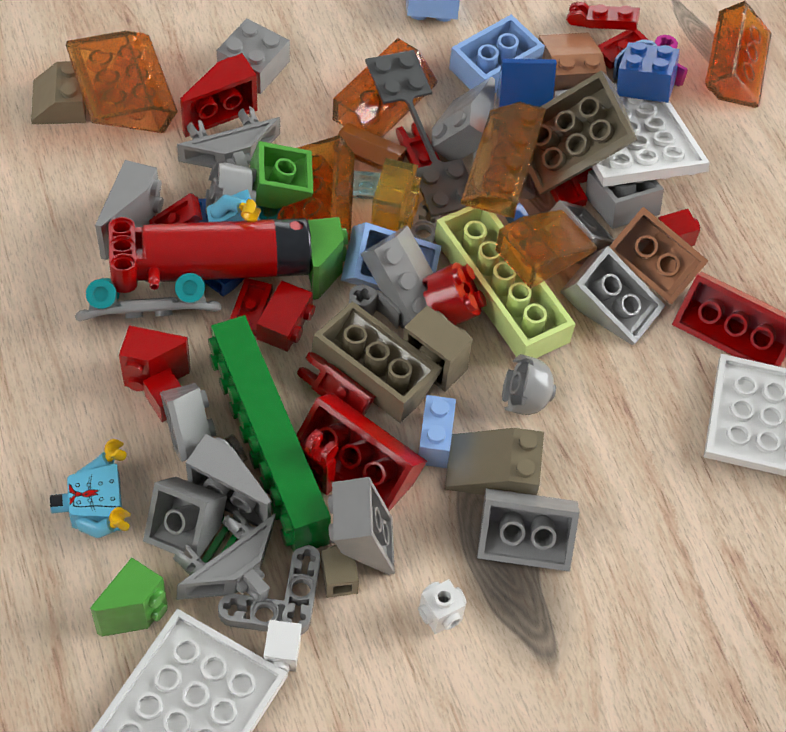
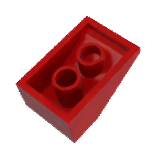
M243 53L217 62L180 98L185 138L190 136L187 130L190 122L199 131L198 120L203 122L205 130L239 118L238 112L242 108L246 114H249V107L254 108V111H258L257 75Z

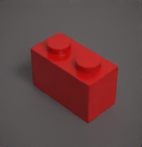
M281 280L256 323L257 340L288 352L293 342L298 343L303 333L302 326L305 321H310L314 315L316 306L313 305V292Z

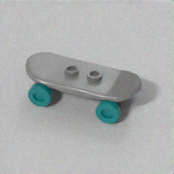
M194 273L183 274L177 279L175 292L178 297L118 301L120 293L116 292L111 279L101 278L92 281L86 289V298L90 304L89 310H80L76 313L75 318L77 321H84L98 316L124 313L126 318L143 317V312L155 311V316L173 315L172 310L197 309L218 312L222 307L217 301H206L204 295L205 281Z

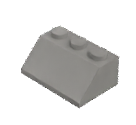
M408 225L360 253L382 294L388 297L401 311V328H404L427 306L423 292L428 290V287L422 281L426 276L433 273Z
M486 488L477 558L570 571L580 513L578 502Z

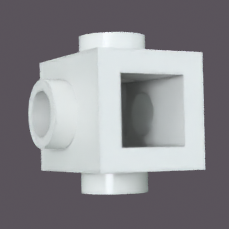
M450 579L442 583L434 582L423 590L418 611L422 620L429 624L434 634H437L445 629L454 628L463 620L467 602L462 590L459 587L455 588Z

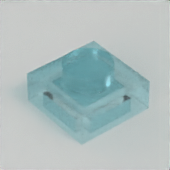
M354 171L352 198L380 200L381 173Z

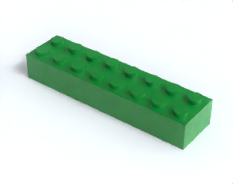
M243 315L211 325L212 337L208 338V344L212 353L209 354L213 370H219L221 378H219V383L223 394H229L231 399L229 408L233 419L239 418L241 426L238 428L244 444L249 443L250 445L249 457L254 469L259 468L262 475L259 477L260 485L266 494H270L272 500L271 513L272 515L275 514V521L279 519L281 521L283 529H280L284 545L286 547L291 546L293 553L296 549L307 545L313 546L316 549L329 545L331 515L246 316Z

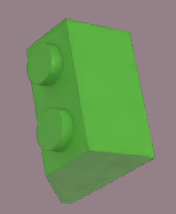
M258 141L250 161V168L256 169V179L252 185V190H256V205L279 209L312 197V151Z
M340 217L308 220L312 247V266L309 280L311 291L313 292V300L319 299L342 274L343 262L347 254L348 233L346 228H341Z
M131 557L90 607L97 634L103 637L148 629L154 621L158 622L168 608L163 577Z

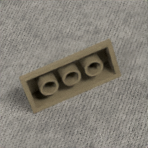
M353 301L313 336L312 352L320 355L328 363L334 365L376 396L373 403L399 423L420 405L442 370V367Z

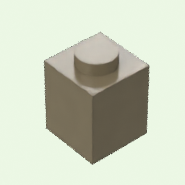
M337 545L322 550L321 566L326 598L358 594L359 579L356 561L343 555Z

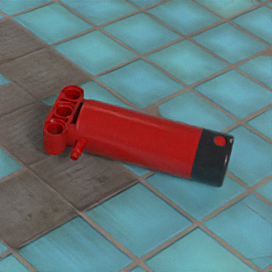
M118 217L111 220L108 225L111 283L116 288V292L119 293L134 291L137 288L138 281H145L149 283L152 290H157L160 282L177 281L181 275L186 273L197 274L202 280L300 276L309 275L311 272V233L309 222L306 218L257 220L256 222L243 220L147 224L142 227H135L133 220L127 217Z

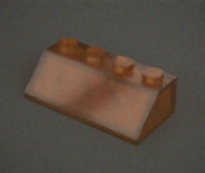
M746 0L719 11L705 84L707 89L713 92L718 100L756 108L760 105L772 33Z
M397 38L379 55L383 56L414 50L430 88L432 89L437 85L438 80L419 50L403 40ZM366 67L333 98L332 120L342 126L350 123L380 137H384L409 112L407 103L403 101L383 104L369 69ZM424 96L414 98V99H413V104H414V106H415Z
M517 102L490 110L460 204L515 218L543 127L545 108Z

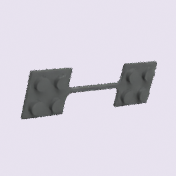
M410 50L365 59L383 104L397 101L407 103L431 159V165L412 169L431 217L459 211L480 202L463 160L457 159L448 162L438 160L413 104V99L432 95L433 92L415 51Z

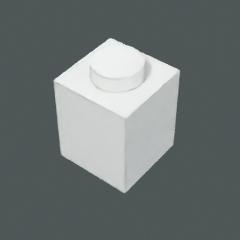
M269 620L263 659L273 663L274 667L281 668L286 672H296L302 624Z

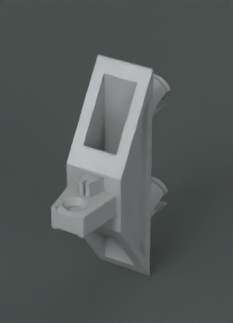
M249 107V117L242 108L238 112V117L243 127L209 136L202 121L198 120L199 131L190 122L187 130L192 140L177 144L178 161L212 168L215 162L249 167L258 141L272 143L280 135V117L259 122L254 108Z
M234 510L233 519L227 515L222 524L239 540L207 563H204L189 545H185L184 554L178 550L173 559L190 576L177 585L176 600L236 594L238 591L242 594L247 592L258 603L267 598L270 587L263 580L265 574L262 572L261 567L273 531L275 514L254 528L238 510Z

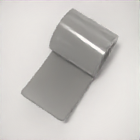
M364 284L354 286L351 289L349 303L353 301L372 316L377 310L396 329L399 328L401 311L388 297Z

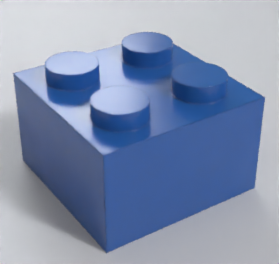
M628 42L618 69V95L621 97L669 103L677 77L680 49L672 48L668 45L653 46L646 45L643 42Z

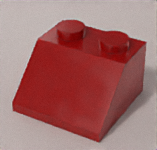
M129 325L119 353L124 386L134 391H143V380L168 368L171 369L177 380L189 374L191 364L188 337Z

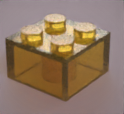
M388 158L385 159L372 202L371 224L393 231H398L408 225L411 230L414 218L412 214L413 210L416 211L420 197L418 193L422 177H417L418 165Z

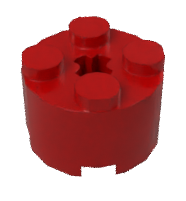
M455 262L426 276L422 281L428 287V290L423 292L427 305L434 311L441 312L455 326L479 316L482 308L487 306L484 294L477 289L473 281L475 280L474 271L468 264L462 266L460 263Z

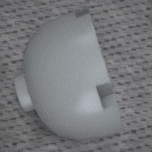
M520 354L513 360V362L518 363L515 369H508L503 384L502 401H508V406L504 407L507 411L531 415L541 411L549 401L554 399L556 385L554 384L550 368L543 361Z

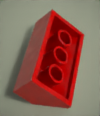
M704 272L696 275L672 325L734 357L781 367L786 358V313Z
M334 393L316 398L296 434L303 452L307 438L315 430L323 433V440L319 447H325L331 441L338 444V452L334 457L336 459L335 481L370 477L388 511L413 486L427 460Z

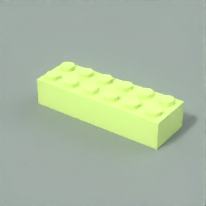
M485 199L437 220L435 242L442 246L441 250L451 264L455 262L460 263L462 266L468 264L473 269L475 274V280L473 281L477 289L486 298L487 306L482 309L516 357L522 354L538 358L571 342L575 322Z

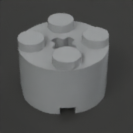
M215 162L209 176V180L212 181L210 190H206V214L207 207L215 203L223 195L232 196L248 189L252 200L256 201V190H252V185L256 179V169L225 162Z

